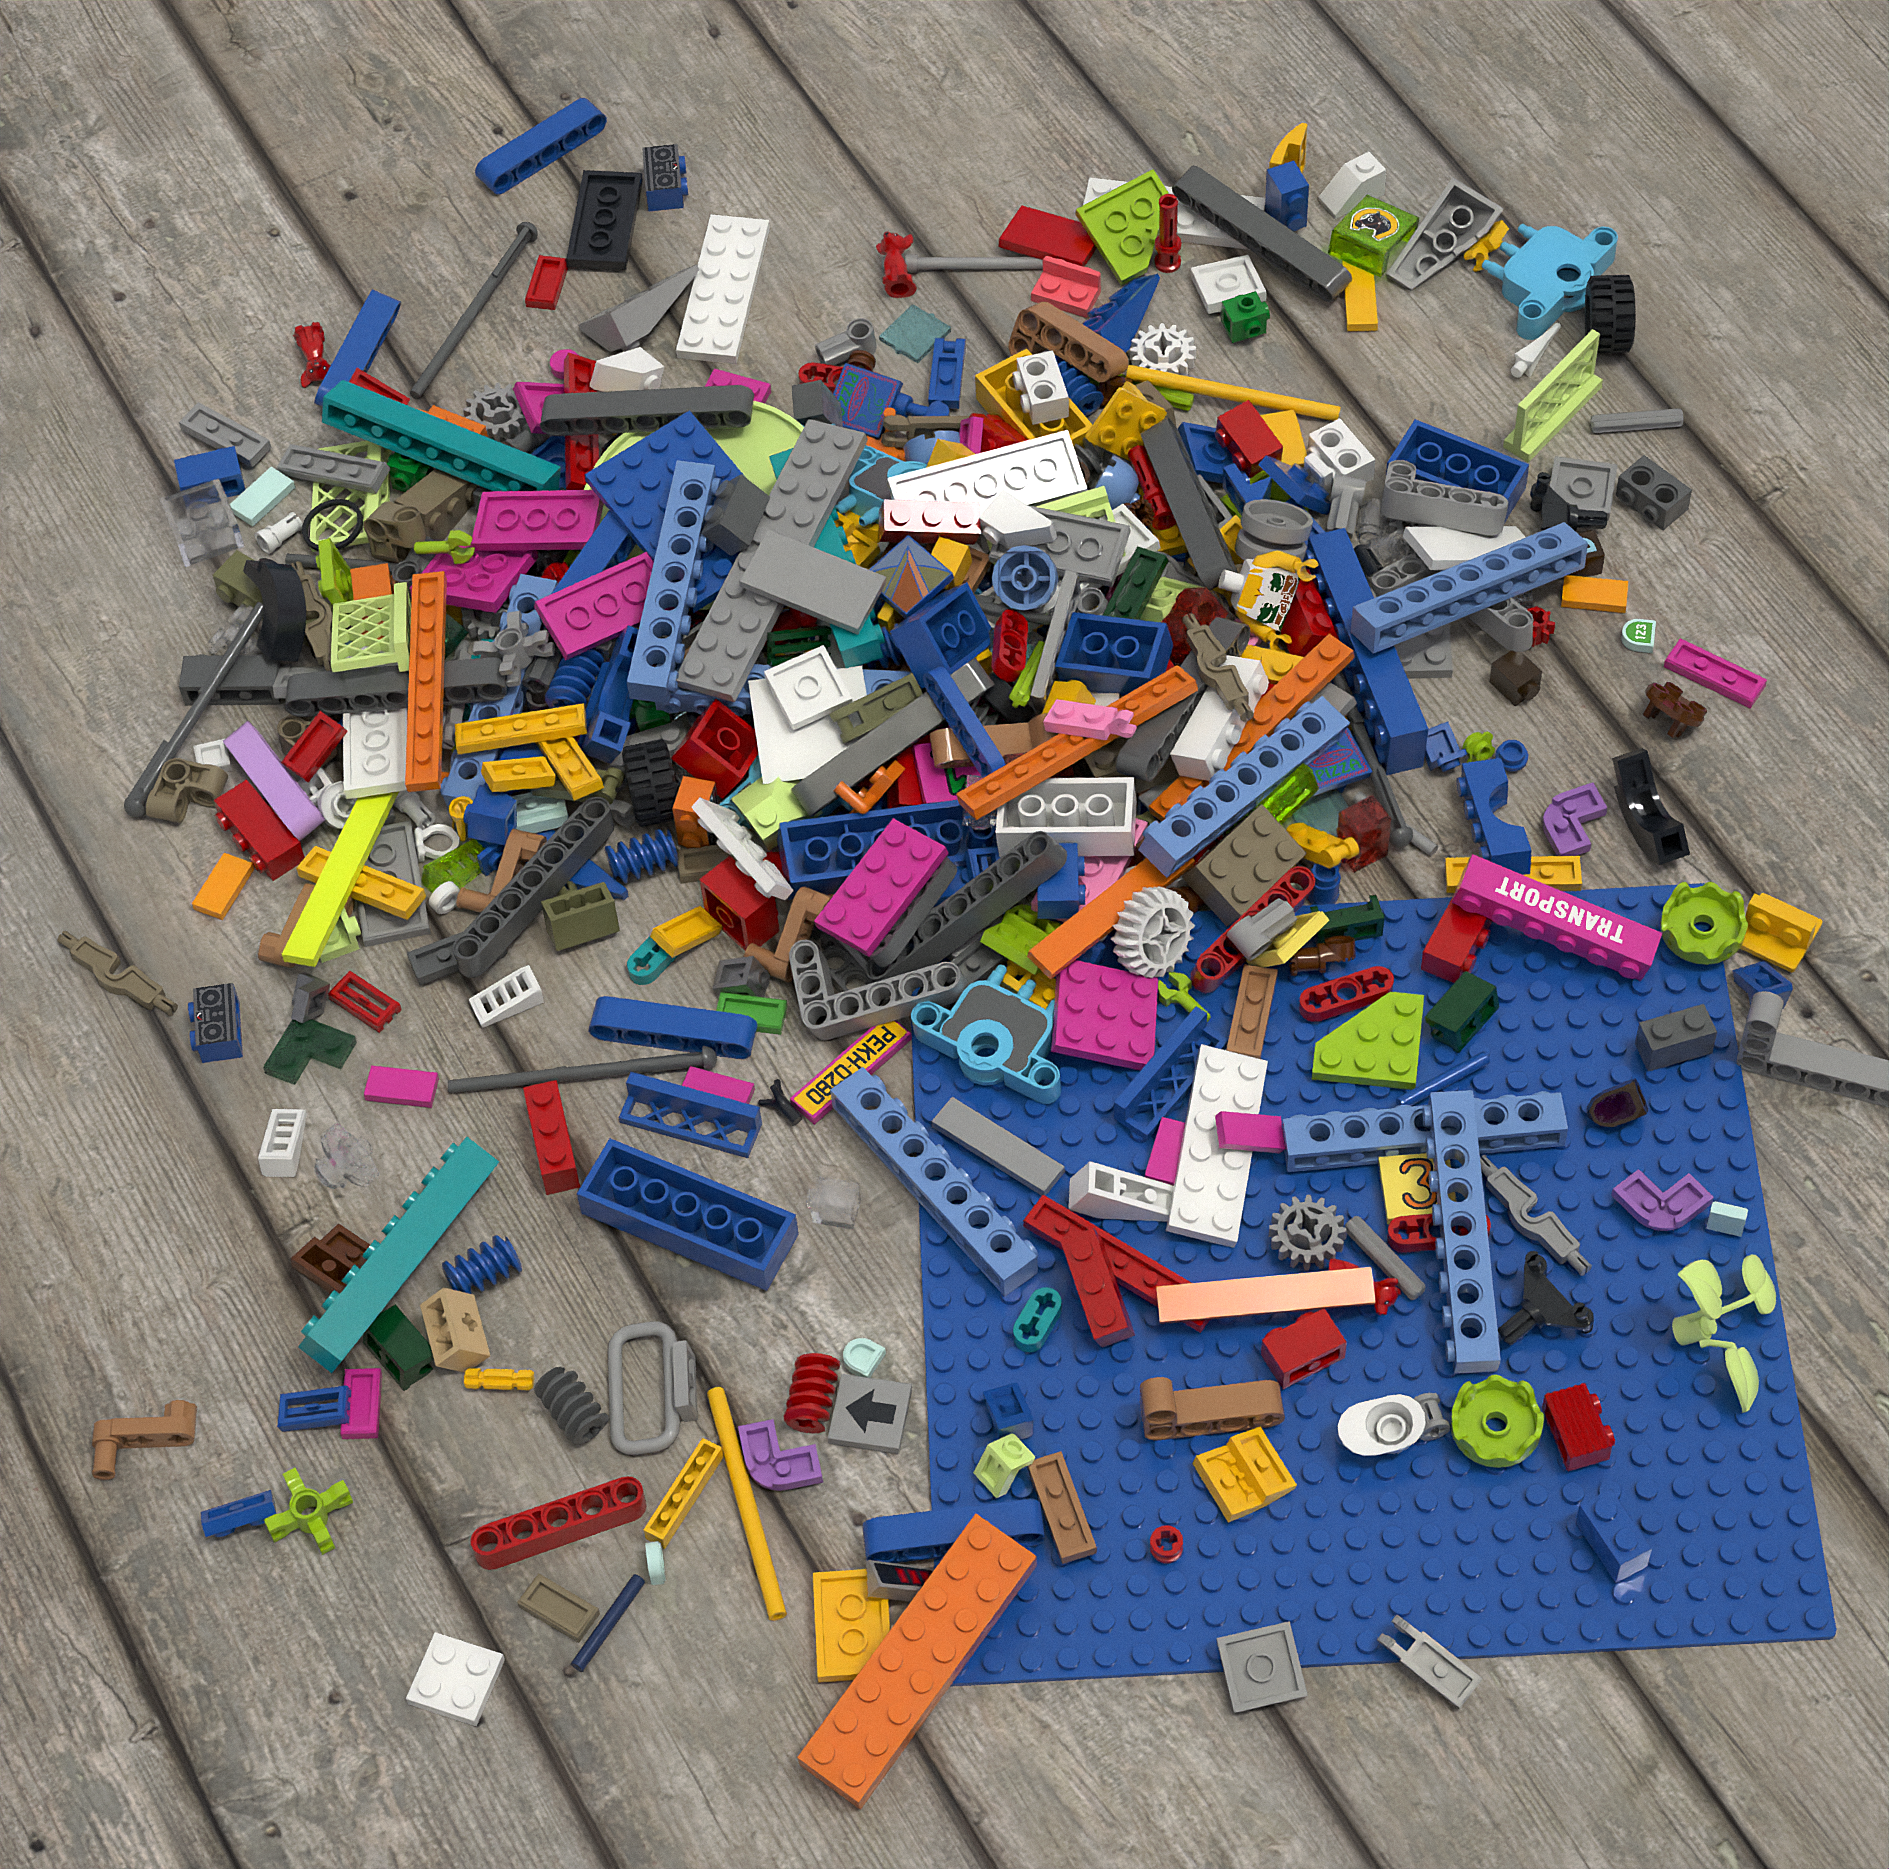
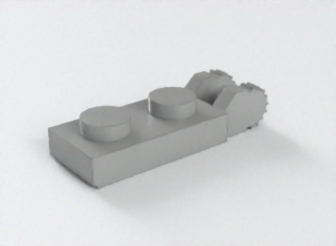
M1396 1615L1391 1621L1394 1627L1415 1641L1407 1651L1399 1646L1393 1638L1383 1633L1377 1641L1392 1654L1400 1658L1399 1662L1460 1709L1483 1678L1424 1631L1419 1632L1403 1618Z

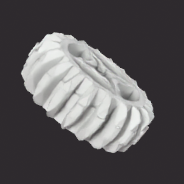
M1154 886L1153 888L1143 887L1141 892H1133L1132 900L1124 901V911L1117 912L1120 919L1118 924L1112 925L1117 930L1116 934L1111 938L1117 944L1113 952L1119 956L1118 962L1129 972L1136 975L1141 974L1145 978L1163 977L1165 972H1174V965L1182 963V954L1189 952L1187 948L1188 941L1194 939L1190 935V930L1195 925L1189 921L1193 916V912L1188 909V902L1181 898V895L1177 894V892L1160 886Z

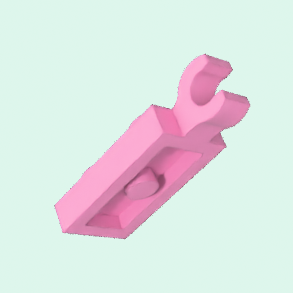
M1056 699L1043 721L1047 732L1107 740L1110 734L1131 738L1137 729L1136 725L1129 724L1134 716L1133 712L1129 710H1120L1118 712L1117 708L1058 699Z

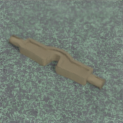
M297 561V573L303 586L306 601V620L318 618L306 625L305 635L315 653L318 664H324L326 671H332L331 642L333 615L327 602L318 596L311 575H305L303 564Z
M1192 613L1189 616L1188 614L1185 615L1182 622L1188 630L1187 642L1197 658V670L1200 678L1205 684L1216 689L1228 710L1235 708L1242 721L1245 722L1246 717L1249 721L1253 718L1254 713L1248 705L1249 692L1244 686L1236 666L1226 665L1217 667L1227 660L1225 648L1213 635L1208 625L1200 626L1195 615Z
M63 931V935L60 934L58 936V943L70 949L72 959L94 973L97 982L108 992L116 995H127L146 1009L152 1010L154 1007H157L168 1016H172L173 1012H176L178 1005L165 997L163 987L147 977L136 966L132 965L120 974L113 975L121 963L119 956L115 952L98 945L86 936L79 940L68 931Z

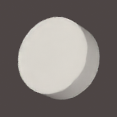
M452 881L441 884L430 896L429 906L437 914L450 912L457 906V896L460 889Z

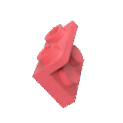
M1045 256L1042 261L1043 272L1031 292V301L1036 303L1045 301L1059 310L1087 318L1088 312L1092 310L1101 293V273L1062 259Z

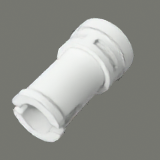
M291 512L273 526L269 525L265 529L256 532L255 539L265 553L271 554L277 547L282 545L284 540L302 530V521L299 517H296L294 512Z
M399 791L393 805L402 813H406L417 827L424 830L425 827L427 828L435 822L436 816L420 801V796L416 792Z

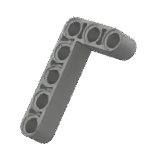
M1414 552L1376 572L1372 576V588L1378 597L1443 570H1430L1417 553ZM1512 597L1467 615L1470 620L1510 651L1524 652L1531 648L1533 644V615Z
M807 939L800 940L791 947L789 952L802 1021L810 1032L820 1040H830L911 1016L913 1008L918 1003L930 1001L944 1006L957 1002L963 991L969 986L966 977L958 966L951 962H942L834 994L827 959L815 943ZM814 955L809 963L803 964L806 957ZM956 977L952 985L944 987L945 982L949 978ZM820 985L816 993L809 995L813 987ZM924 987L919 995L911 996L916 988ZM891 996L890 1001L886 1005L879 1006L883 998ZM859 1006L855 1014L847 1016L848 1011L852 1007ZM827 1015L826 1020L822 1024L815 1025L821 1016Z
M1766 991L1757 992L1753 995L1736 1060L1737 1065H1741V1069L1750 1073L1889 1107V1060L1778 1033L1777 1029L1784 1005L1782 998Z

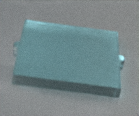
M912 304L879 336V340L895 349L896 354L901 353L914 362L919 363L934 348L935 337L945 338L951 332V327L935 318V314H928Z
M1338 788L1318 796L1310 795L1309 799L1288 807V811L1295 823H1305L1310 827L1325 831L1343 840L1348 837L1354 839L1363 835L1361 827Z

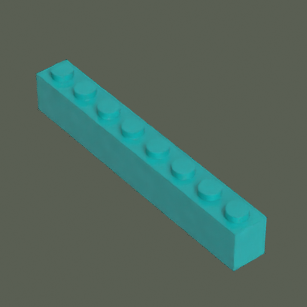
M341 380L323 397L322 423L491 491H554L559 489L561 466L363 387Z
M793 448L769 456L776 480ZM834 506L814 548L856 564L852 551L845 552L843 546L847 545L848 541L843 527H836L834 521L839 520ZM873 608L858 635L829 623L845 668L859 666L883 657L880 644L885 643V639L880 625L873 626L871 619L876 618Z
M466 1136L459 1146L455 1143L450 1145L440 1158L445 1162L442 1168L438 1170L433 1166L421 1182L426 1186L421 1194L414 1190L401 1206L406 1210L401 1219L394 1215L381 1231L387 1235L381 1243L374 1240L363 1253L362 1257L367 1260L361 1268L354 1265L342 1280L347 1285L339 1294L334 1290L321 1307L326 1310L323 1316L318 1319L313 1315L301 1330V1333L306 1337L298 1348L330 1373H333L498 1165L499 1161Z

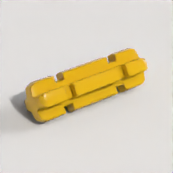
M469 1368L464 1373V1386L467 1389H479L483 1386L484 1389L512 1390L514 1387H517L518 1390H531L534 1387L535 1377L532 1370H519L516 1373L513 1369H486L482 1372L479 1368Z

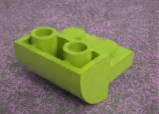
M1021 904L1007 910L1001 923L986 929L980 942L1036 975L1042 971L1027 957L1029 950L1062 924L1048 919H1038V912L1031 910L1029 905Z

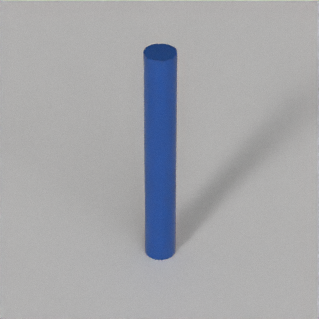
M1483 1051L1397 1097L1396 1103L1398 1106H1412L1429 1097L1431 1092H1438L1488 1065L1490 1059Z

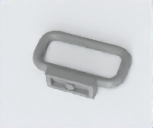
M650 1321L631 1324L615 1332L608 1345L609 1418L612 1444L618 1451L626 1455H640L664 1450L674 1443L679 1434L680 1417L684 1422L698 1420L695 1354L686 1340L677 1342L674 1331L662 1322ZM652 1335L659 1336L663 1342L665 1430L660 1436L655 1438L630 1441L624 1435L622 1346L630 1339Z

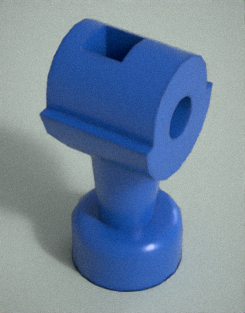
M900 393L897 396L893 406L896 415H902L906 418L909 415L950 416L949 407L942 403V400H937L927 407L913 403V398L904 393Z

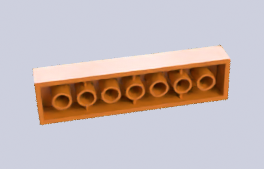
M975 1513L797 1757L800 1766L861 1810L1037 1567V1556Z

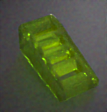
M472 839L424 865L422 884L431 893L441 884L452 881L461 889L482 873L478 861L473 862L467 855L471 854L477 860V855L485 848L475 839Z

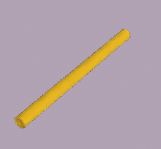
M1128 365L1126 378L1133 379L1134 382L1142 383L1148 380L1154 386L1240 403L1249 400L1255 406L1280 411L1294 410L1295 414L1331 421L1338 420L1341 408L1340 406L1134 365Z
M715 1387L707 1392V1397L768 1617L772 1621L780 1620L787 1615L725 1391L722 1387Z

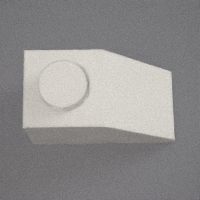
M1367 152L1345 163L1320 194L1318 201L1334 219H1337L1384 195L1386 169L1370 152Z
M641 347L597 360L590 387L603 392L659 389L665 366Z
M1004 489L979 517L984 537L991 543L997 545L999 542L1008 549L1022 545L1030 546L1054 542L1057 538L1055 527L1051 520Z

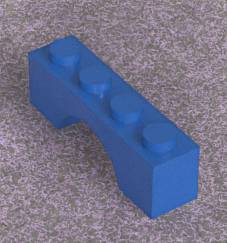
M629 625L616 640L581 748L584 754L609 764L622 752L631 724L629 722V714L634 699L629 697L627 679L639 629Z
M534 742L502 748L498 761L542 757L544 755ZM486 781L484 785H480L476 792V798L472 804L466 806L464 812V823L468 824V838L506 845L509 833L513 828L516 829L517 804L516 800L510 797V795L526 789L492 792Z
M1501 758L1462 763L1461 777L1456 779L1459 797L1465 798L1464 813L1467 820H1472V839L1474 843H1479L1480 845L1479 857L1519 874H1530L1532 850L1524 827L1505 823L1493 814L1497 809L1507 804L1508 778Z

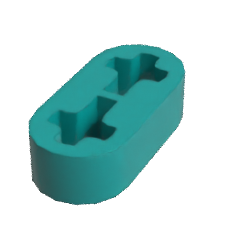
M649 936L627 961L629 977L638 985L651 984L677 956L672 958L662 948L659 950L658 944ZM648 964L649 970L641 969L639 972L637 971V966L645 967Z
M1044 1287L1035 1290L1013 1327V1337L1015 1345L1021 1351L1035 1352L1039 1350L1058 1321L1062 1312L1061 1296L1054 1289ZM1047 1300L1051 1301L1052 1308L1047 1307L1043 1314L1039 1315L1040 1304H1045ZM1033 1324H1035V1336H1030L1028 1340L1024 1339L1023 1332L1028 1333Z

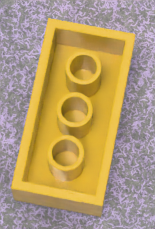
M1027 348L975 375L976 399L988 414L999 415L1027 440L1068 430L1072 444H1078L1084 449L1082 440L1092 427V424L1070 398L1069 417L1033 425L1029 413H1023L1020 395L1023 394L1021 390L1015 389L1012 373L1017 371V358L1032 355Z

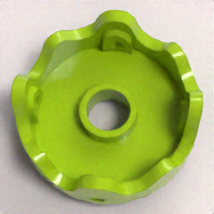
M1687 882L1678 884L1663 907L1660 921L1663 940L1675 955L1685 961L1705 965L1720 963L1737 953L1743 944L1748 927L1742 895L1737 891L1728 893L1714 882H1707L1697 888H1690ZM1706 922L1712 929L1707 932L1699 931L1694 924Z
M1491 1375L1486 1380L1477 1384L1467 1381L1462 1385L1452 1408L1450 1427L1455 1443L1465 1456L1487 1467H1510L1525 1460L1538 1446L1543 1429L1544 1414L1541 1412L1535 1399L1534 1390L1528 1382L1524 1380L1513 1382L1500 1375ZM1491 1418H1499L1505 1422L1507 1427L1502 1431H1493L1488 1428L1486 1422Z

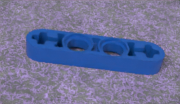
M938 666L923 675V682L927 692L982 778L1005 766L1002 755L948 671L944 667Z

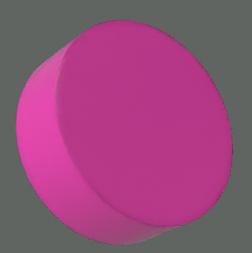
M563 349L551 356L550 367L555 377L564 379V359L568 352L578 355L575 351Z

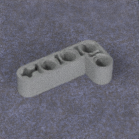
M1394 460L1389 463L1380 507L1381 513L1386 517L1494 536L1502 533L1508 508V500L1504 496L1491 492L1416 480V467L1414 464L1405 460Z

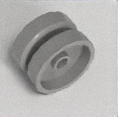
M1261 499L1246 503L1240 522L1243 529H1240L1234 548L1236 554L1245 561L1246 559H1254L1257 555L1279 550L1299 557L1301 562H1304L1307 550L1304 541L1308 540L1313 524L1311 515L1295 505L1277 500Z

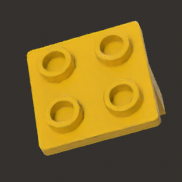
M1126 381L1114 393L1085 437L1089 442L1130 461L1128 451L1138 445L1145 446L1141 433L1162 421L1167 412L1164 408L1148 401L1136 385Z
M1754 893L1748 904L1745 916L1748 927L1740 949L1793 973L1817 935L1823 921L1768 894L1761 893L1757 895Z

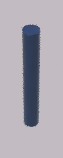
M633 1574L571 1662V1665L576 1670L583 1672L645 1584L643 1578L636 1574Z

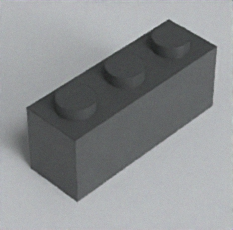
M199 654L196 656H183L179 689L185 706H192L199 697V689L206 684L223 655L208 656ZM265 654L239 655L208 705H280L281 698H274L273 685L281 667V661L269 660Z

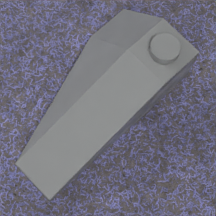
M1452 177L1390 267L1386 276L1408 290L1413 291L1487 235L1504 208Z
M696 264L680 270L648 287L649 290L647 289L624 300L625 302L612 308H607L578 324L582 332L610 352L622 348L623 352L632 350L640 345L638 339L649 334L697 274L699 268Z

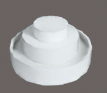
M344 781L335 782L322 790L318 798V810L325 818L324 822L334 829H343L357 798L346 799Z

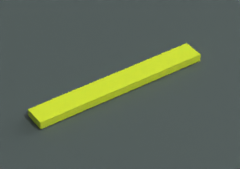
M399 791L357 798L283 950L282 957L284 962L316 967Z

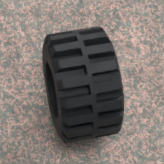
M1590 276L1585 292V335L1592 329L1600 333L1597 353L1630 352L1634 343L1636 322L1635 291L1630 276Z
M663 739L623 747V764L634 816L638 825L644 827L673 821L672 808L678 790L666 742Z

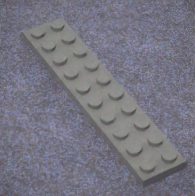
M808 419L769 494L770 499L750 546L739 552L678 671L679 677L676 679L678 687L732 702L736 701L767 640V632H771L784 607V604L740 587L739 581L768 529L811 547L815 546L868 441L864 432Z

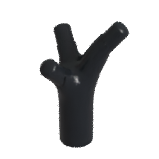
M776 1079L774 1080V1085L770 1087L774 1098L760 1099L758 1105L777 1109L792 1126H795L802 1120L803 1116L786 1098L781 1088V1081Z

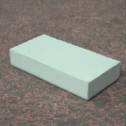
M270 467L228 505L230 512L253 527L295 488L294 481L273 467Z

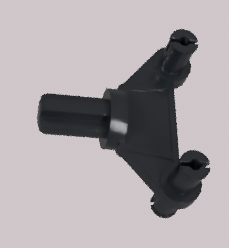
M1541 472L1538 474L1537 482L1532 485L1530 491L1532 498L1530 508L1536 512L1541 511V531L1563 522L1575 532L1577 528H1606V512L1578 510L1577 505L1566 502L1549 486L1551 476L1548 473Z
M1530 1251L1525 1256L1524 1300L1519 1304L1522 1309L1498 1328L1499 1335L1509 1345H1513L1535 1326L1539 1329L1544 1325L1578 1329L1584 1334L1591 1332L1593 1329L1594 1315L1591 1309L1587 1306L1585 1307L1584 1303L1579 1302L1572 1306L1547 1279V1263L1540 1254L1538 1255L1537 1251Z

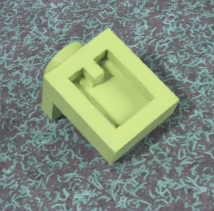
M345 907L341 912V919H338L320 956L322 963L360 949L356 936L361 935L355 916L348 917Z
M1011 1433L987 1445L973 1473L996 1498L1007 1494L1018 1471L1032 1464L1035 1456L1015 1434Z

